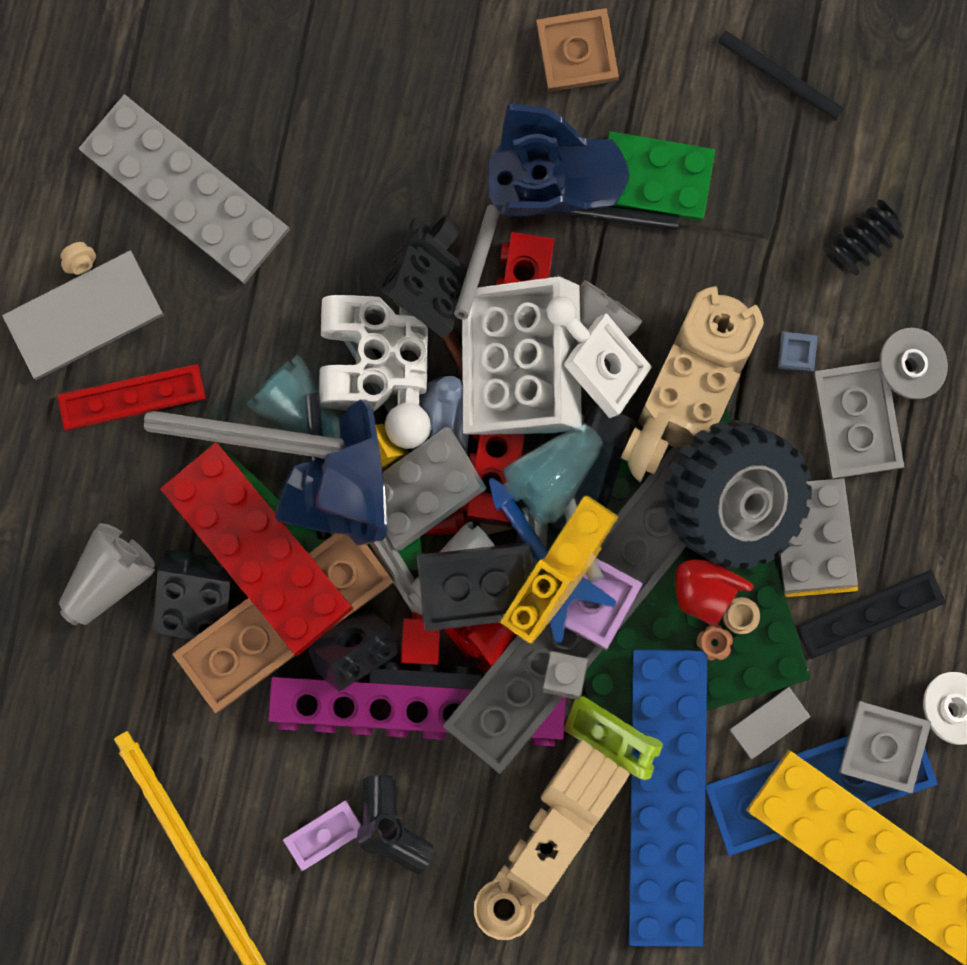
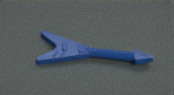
M491 478L489 483L495 508L503 510L523 542L529 543L530 552L538 563L540 559H544L548 554L547 549L515 503L516 495ZM582 577L550 621L555 642L561 643L563 641L568 609L572 602L584 601L607 607H615L617 604L616 600Z

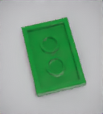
M609 132L608 139H612L619 147L630 174L626 189L614 207L679 216V218L703 222L715 149Z

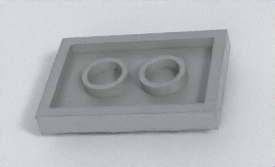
M880 361L814 371L813 378L830 479L904 468L892 392L882 376Z
M444 427L382 473L386 495V534L393 547L397 550H402L487 489L451 428Z
M845 478L807 481V484L812 486V499H807V506L810 507L807 519L803 518L799 526L803 529L798 537L793 536L788 542L791 546L782 554L779 552L783 593L857 587L858 579Z

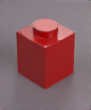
M412 612V619H404L401 663L439 665L441 629L425 631L423 614L419 615L417 612Z

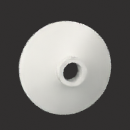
M947 672L934 678L928 685L923 698L924 714L926 720L931 721L930 727L937 736L951 744L965 745L967 744V675L959 672ZM948 706L952 708L953 716L949 712Z

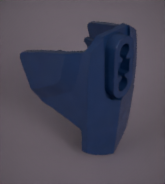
M509 104L504 116L501 144L489 160V198L501 214L506 216H530L614 206L624 193L630 174L622 152L612 139H585L564 117L559 116L548 108ZM545 175V178L542 180H536L539 176ZM504 177L513 178L509 185L503 186L500 184Z
M360 399L351 405L339 420L340 439L345 442V449L326 454L325 458H318L292 468L284 484L275 512V519L278 522L327 533L346 534L357 546L384 540L387 533L386 495L375 419L369 401Z

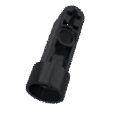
M587 407L582 430L579 433L580 441L567 479L577 507L584 496H589L607 509L621 465V456L636 426V420L622 414L609 418L601 408ZM559 504L552 529L554 540H557L567 524L561 504Z

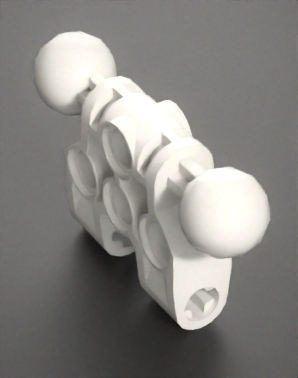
M331 295L324 297L321 307V336L331 340L355 342L358 344V350L355 358L356 365H327L320 368V406L327 409L347 410L358 400L366 399L371 404L374 412L389 399L390 395H398L397 406L388 413L384 424L388 438L396 446L405 449L414 448L424 443L430 434L431 423L428 414L419 406V395L427 392L428 327L399 304H397L399 306V315H395L394 311L380 297ZM369 314L378 315L383 320V323L371 325L365 320V316ZM370 348L377 349L382 354V358L371 360L365 356L364 351ZM404 350L413 351L418 356V360L414 362L406 361L401 357L400 353ZM374 383L380 387L381 393L370 395L364 391L363 385Z

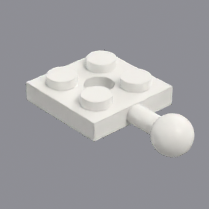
M559 296L552 299L547 306L549 320L557 326H565L579 342L563 365L609 418L619 415L652 366L607 313L597 317L587 330L576 317V306L570 298ZM605 358H606V359L610 362V364H611V365H610V372H608V370H607L606 367H605V364H604V359H605Z

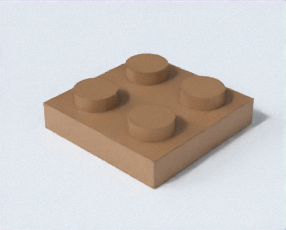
M607 8L536 20L548 92L618 81L619 75Z

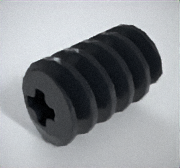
M879 199L877 201V208L870 206L866 210V217L858 216L855 219V226L847 225L844 228V235L836 234L832 238L833 244L825 243L823 249L827 257L839 270L843 272L848 270L857 276L860 274L856 265L857 262L862 263L866 267L871 265L867 256L868 253L873 254L877 258L882 256L878 247L879 244L884 245L888 249L893 247L890 235L895 236L899 240L904 238L900 228L901 223L892 208L886 202Z

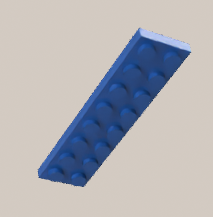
M632 649L631 726L646 736L660 740L663 743L660 755L653 760L654 771L650 779H640L631 774L629 946L703 947L707 654L703 650ZM634 748L632 755L639 758L640 751Z

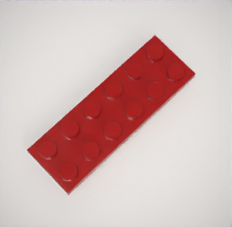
M217 442L160 488L294 655L298 656L354 609L286 525L275 519V512Z

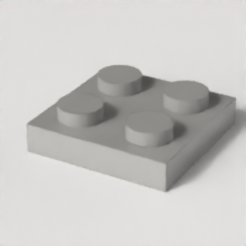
M858 701L839 773L913 794L931 721Z

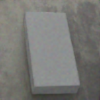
M787 687L730 728L729 731L752 760L811 716L790 687Z

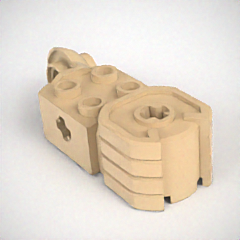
M716 286L703 289L696 294L639 417L638 422L642 426V431L634 428L621 456L622 459L628 462L629 469L636 480L641 482L645 471L655 474L668 445L675 448H682L685 443L691 445L694 442L693 436L702 429L710 432V426L719 423L740 377V372L764 324L762 314L757 305L748 309L742 302L733 297L718 295Z
M579 740L542 793L541 800L551 807L547 812L542 808L539 810L529 825L530 829L534 832L527 842L522 839L517 842L508 856V860L512 862L510 867L504 864L495 879L487 883L478 892L474 902V917L480 929L492 938L511 940L521 936L530 927L534 918V911L540 902L542 903L548 897L630 775L627 770L618 766L617 763L605 757L598 750L593 749L585 741ZM547 842L551 843L553 847L552 852L542 854L540 845ZM509 899L513 902L515 911L512 916L500 918L494 913L493 906L498 900Z

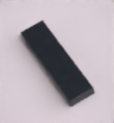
M929 570L797 625V629L810 659H814L946 604V601L933 571Z

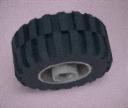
M731 420L728 422V425L724 422L711 425L710 432L702 429L693 436L694 442L691 445L685 443L680 449L679 453L681 456L677 463L673 461L668 471L672 473L670 481H665L664 493L669 496L668 500H664L665 514L671 517L668 524L685 546L716 565L720 564L724 568L734 570L739 567L744 570L755 568L757 561L764 565L775 559L774 554L776 552L782 554L791 546L788 542L793 536L798 537L803 529L799 526L803 518L807 519L810 507L807 506V499H812V486L807 484L811 476L808 466L802 464L804 463V457L786 439L751 422L747 424L741 420Z

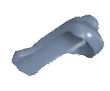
M441 376L428 382L427 392L419 395V405L430 418L431 430L429 438L444 427L451 428L465 453L468 454L469 435L463 434V380L455 376Z

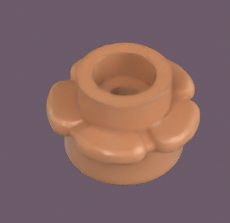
M709 625L705 628L704 632L702 631L698 634L696 644L707 654V660L712 661L715 658L722 660L730 654V645L733 644V638L728 630H723L720 625L716 627ZM713 639L718 641L717 646H712L711 641Z

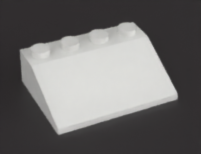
M559 276L477 288L469 317L462 320L463 434H534L582 430L581 384L563 365L579 342L565 326L553 324L547 316L549 302L556 297L564 296L574 302L577 310L576 317L580 321L579 285Z

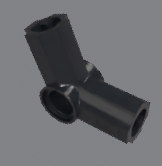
M388 775L364 778L363 824L357 833L359 845L367 853H382L417 875L424 872L427 865L432 861L435 850L433 849V844L404 828L401 819L397 816L396 780L393 779V776Z

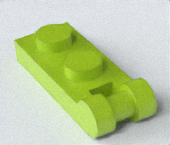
M584 696L580 697V700H574L564 731L578 740L585 741L593 749L598 750L632 775L645 780L651 778L654 771L653 760L660 755L663 743L660 740L644 735ZM634 748L640 751L639 758L632 755Z

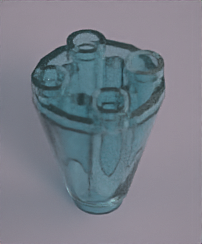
M582 424L579 428H573L511 462L504 469L507 481L503 484V488L514 500L519 501L522 499L531 508L529 510L531 516L540 525L546 526L549 522L555 523L564 514L599 456V449L603 446V442L598 434L585 424Z

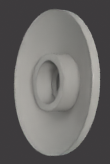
M905 328L893 333L885 341L880 353V369L885 382L895 393L904 398L915 400L927 398L936 393L946 379L948 371L946 353L940 342L925 330ZM905 361H908L911 364V372L907 370L905 366Z

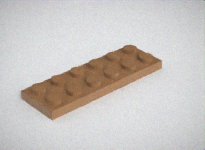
M334 534L309 553L354 608L332 628L395 583L368 545L357 546L346 534ZM249 598L173 653V656L215 714L222 711L296 656Z

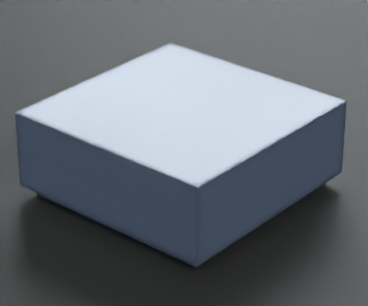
M782 331L777 369L813 373L818 336Z

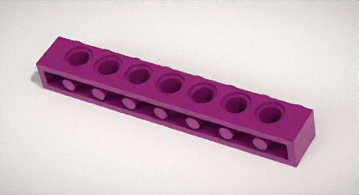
M272 677L269 722H278L277 729L298 731L300 723L314 724V732L336 733V726H350V734L372 735V728L387 729V736L409 737V730L424 731L423 738L445 740L446 732L449 733L443 728V725L446 723L443 715L445 708L452 703L461 705L473 689L354 682L339 692L326 680ZM308 694L314 696L318 703L316 712L311 716L303 715L298 707L300 699ZM341 697H348L354 703V712L348 718H341L335 712V703ZM566 697L560 701L531 737L533 738V745L555 746V739L563 740ZM378 699L388 701L391 706L390 716L383 721L375 719L371 713V706ZM415 701L423 702L428 709L427 718L421 723L411 721L407 715L409 705Z

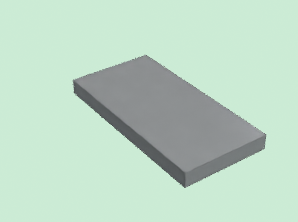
M130 250L2 316L33 378L38 380L164 316Z

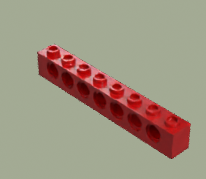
M511 232L510 243L503 242L500 264L506 265L505 277H498L496 285L523 282L514 276V272L520 267H527L533 272L534 276L530 280L549 278L554 238ZM473 434L472 439L479 440L477 454L470 453L469 459L482 481L487 477H495L503 486L516 495L525 434ZM495 441L503 443L507 448V452L500 458L491 457L486 451L490 443ZM483 491L461 507V510L468 511L467 521L511 527V522L503 510L495 508L492 494Z

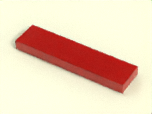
M198 364L57 395L65 431L150 413L151 411H160L206 401Z

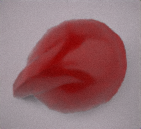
M692 559L683 562L677 567L675 574V592L679 608L683 612L697 617L714 627L718 625L739 590H753L751 582L718 564L716 565L708 561Z

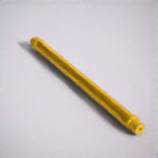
M128 731L117 736L114 741L121 751L119 755L123 758L134 779L141 787L145 798L243 965H266L209 865L202 857L199 848L167 793L157 780L154 771L140 749V745L138 742L135 743Z

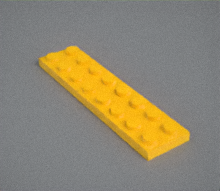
M788 750L746 810L962 964L967 965V876L795 753Z

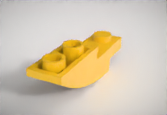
M584 496L546 557L540 559L500 623L530 644L533 643L602 549L600 545L618 519V516L589 496Z

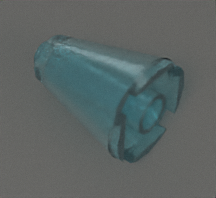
M295 354L291 360L294 365L292 366L287 361L259 388L260 392L255 396L257 401L251 396L245 404L252 411L281 430L308 434L305 394L319 393V385L304 360L298 354ZM321 407L323 436L340 439L338 416L333 409Z

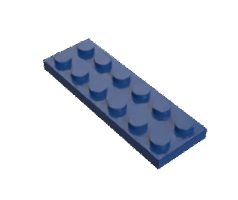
M848 736L796 753L797 756L869 807L912 794L839 773ZM926 749L923 752L913 793L938 785ZM781 759L705 785V791L728 856L784 838L746 810Z

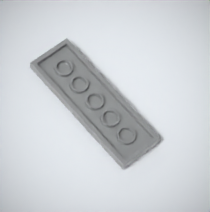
M125 94L78 148L90 160L243 284L249 280L290 230L286 224Z

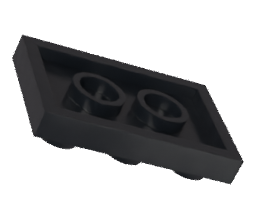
M524 542L417 555L425 631L500 622L532 573L529 543Z

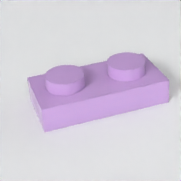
M347 800L286 837L283 841L303 871L356 838L358 829L362 824Z

